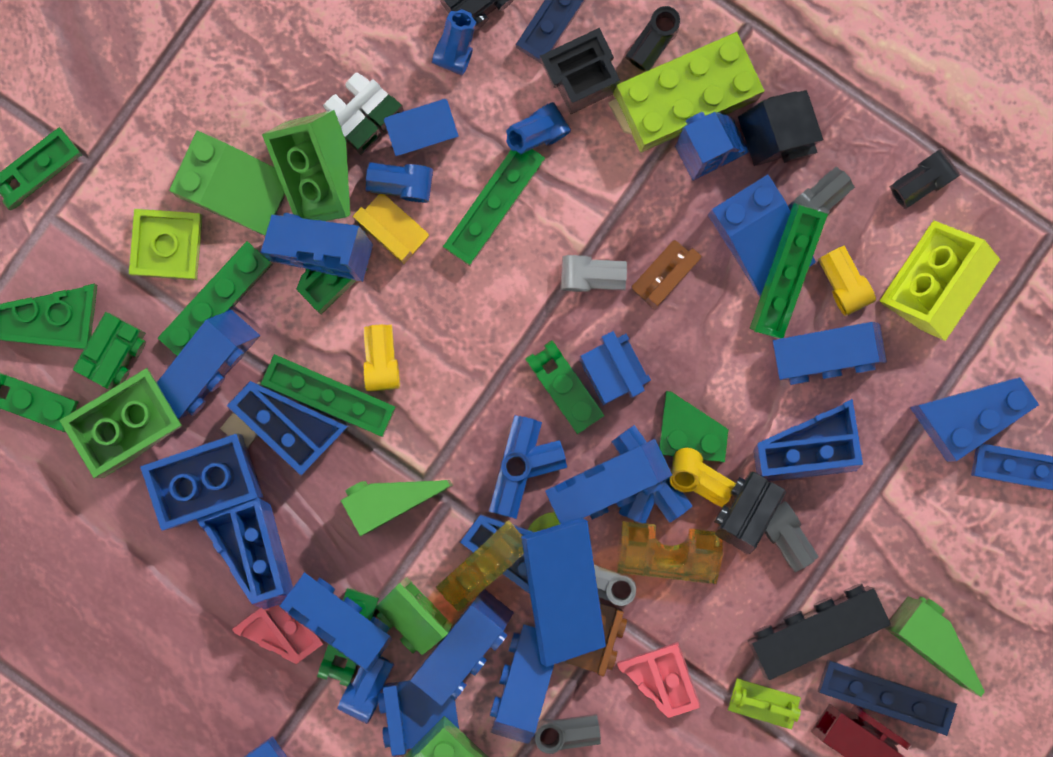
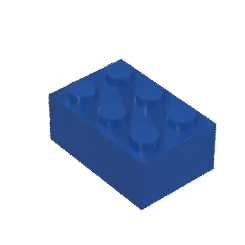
M233 434L140 466L161 531L196 521V519L258 497H264L242 434Z

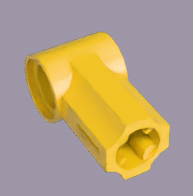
M845 245L818 259L834 289L832 290L834 300L844 316L847 317L876 302V296L870 283L864 276H860Z
M393 325L365 326L364 346L366 362H364V382L366 392L400 389L398 360L395 359Z
M682 448L674 454L671 468L672 476H670V484L674 489L680 492L694 491L720 507L729 502L731 497L730 491L735 482L705 465L702 455L695 449Z

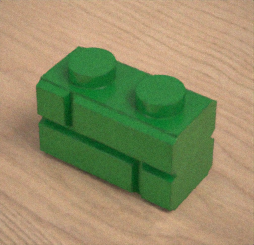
M105 312L73 370L106 389H113L128 378L130 370L127 369V366L132 357L137 358L142 353L146 345V341L143 339L146 332L111 313Z

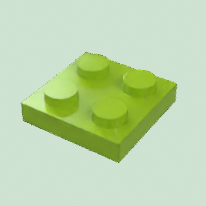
M134 209L129 275L197 280L202 214Z

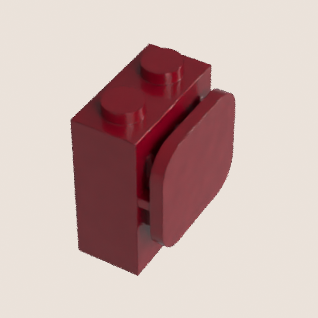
M829 704L811 730L823 743L844 757H905L898 752L896 746L899 744L907 750L911 746L906 740L855 705H853L850 711L855 713L858 719L854 718L852 720Z

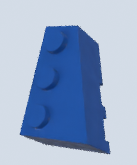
M304 572L280 604V607L289 616L369 673L393 640L387 634L390 628L376 617L369 621L360 614L363 608L348 597L342 601L333 594L336 589L320 577L316 581Z

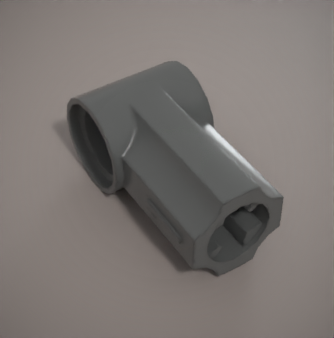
M836 166L821 178L811 189L807 188L788 207L791 211L793 204L797 203L829 214V210L853 190L855 186L850 177Z
M784 501L777 508L764 533L773 544L777 545L793 572H797L812 564L819 556L801 530V523L790 505Z
M597 714L557 720H540L533 736L540 751L547 754H553L563 749L601 744ZM547 728H553L558 732L557 739L550 744H545L540 740L541 732Z

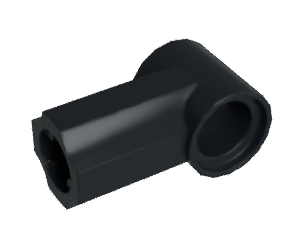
M670 6L657 8L625 58L641 71L651 70L671 40L677 36L680 27L679 13ZM661 18H668L673 22L674 27L669 31H662L657 27L656 22Z
M943 148L920 162L916 169L907 173L889 187L897 203L904 209H907L933 190L935 192L961 174Z

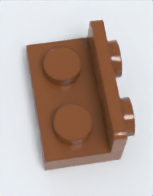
M673 240L632 285V290L655 310L702 256L694 248L688 251L678 241Z
M600 603L606 647L566 660L565 663L596 672L597 675L604 677L606 669L613 670L618 651L613 650L616 637L622 639L627 619L622 618L624 613L622 609Z

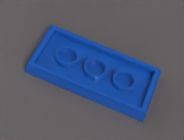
M580 518L521 536L541 664L548 667L606 647L588 521Z

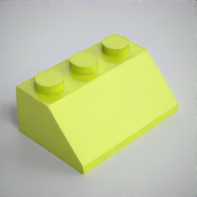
M933 220L880 299V302L920 330L946 341L1000 261V258L984 239Z

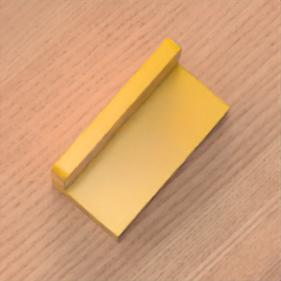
M378 194L366 209L360 207L352 216L361 227L403 264L429 238V234L385 194Z

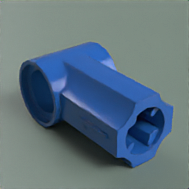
M462 9L450 11L446 18L442 37L435 48L432 64L461 76L465 73L473 53V48L470 45L477 23L473 19L472 13Z
M552 102L538 109L529 118L511 125L506 130V142L512 151L523 154L544 143L546 146H550L558 142L571 132V128L555 103Z
M369 162L365 190L371 193L400 196L401 199L406 201L428 203L434 169L415 164H406L404 167Z
M380 656L369 673L360 667L353 683L350 682L337 709L368 724L378 706V694L381 693L395 663Z

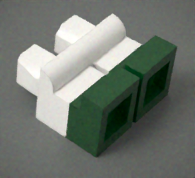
M356 72L345 84L346 88L355 97L346 105L335 94L323 107L326 112L335 110L345 139L362 155L381 136L379 128L383 132L387 130L384 122L385 117L404 112L402 104L384 91L374 79L369 81Z

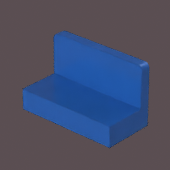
M447 99L397 113L384 119L395 156L459 137Z

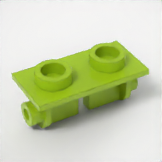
M737 678L728 711L792 730L794 721L798 722L801 709L798 707L801 697Z

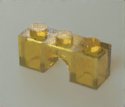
M508 520L436 586L437 590L459 612L524 554L521 540L523 535Z
M623 521L618 546L617 573L717 584L723 558V540L715 535L716 531L689 529L687 539L683 543L669 546L660 543L656 539V525Z

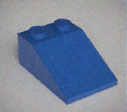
M768 174L714 207L708 214V217L759 297H761L791 212ZM814 257L812 258L810 266L816 263Z

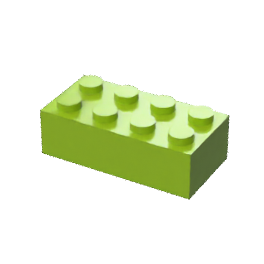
M735 32L617 84L613 95L619 103L641 153L680 136L682 128L687 125L685 121L700 112H704L706 116L713 112L727 115L758 101L765 90L738 33Z

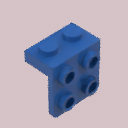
M410 680L386 683L383 687V693L378 694L380 714L386 713L388 727H383L385 748L391 747L392 756L406 754L407 749H412L443 716L448 718L459 729L456 702L450 697L441 706Z

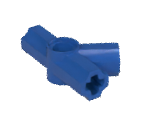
M514 415L503 459L500 463V470L489 512L517 519L527 479L567 468L566 457L560 440L536 446L542 422ZM518 458L524 463L523 474L512 476L507 472L506 464L509 459Z
M635 425L611 441L619 454H623L647 442ZM670 477L662 481L664 486L662 489L647 496L643 490L634 494L636 500L622 506L618 513L645 525L655 503L670 523L687 512L693 505L683 492L671 486Z

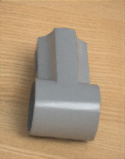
M580 255L562 256L561 290L587 292L591 289L626 290V261L592 260V257Z
M594 564L600 598L611 601L619 606L628 605L633 601L636 596L637 587L632 577ZM620 580L627 582L631 587L630 595L623 599L616 597L612 592L613 584Z

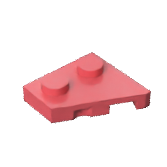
M280 605L268 609L259 608L232 629L235 634L243 636L295 664H298L325 643L320 637L289 616Z
M678 642L617 663L618 669L622 673L625 672L638 685V689L656 703L657 708L667 718L700 708L701 705Z

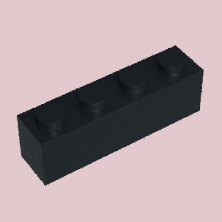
M862 583L844 590L846 596L835 601H833L832 597L823 599L815 603V610L803 615L802 611H798L783 618L785 623L776 628H772V625H767L754 631L755 637L749 639L748 642L763 676L767 680L774 679L890 626L891 623L875 588L870 586L864 587Z

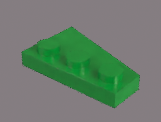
M94 283L81 288L62 290L49 295L0 304V341L84 349L92 336L98 285Z

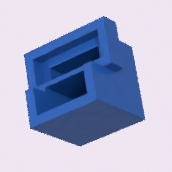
M614 331L601 337L602 345L580 356L579 361L603 406L627 393L630 398L639 395L645 391L642 385L651 381L629 343L627 333L617 338Z

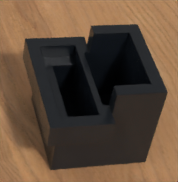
M600 27L540 55V61L553 88H558L570 114L613 95L616 85L620 83V79L611 62L614 56Z
M807 90L770 97L738 116L754 166L773 162L781 157L784 163L810 157L818 153L815 145L824 140Z

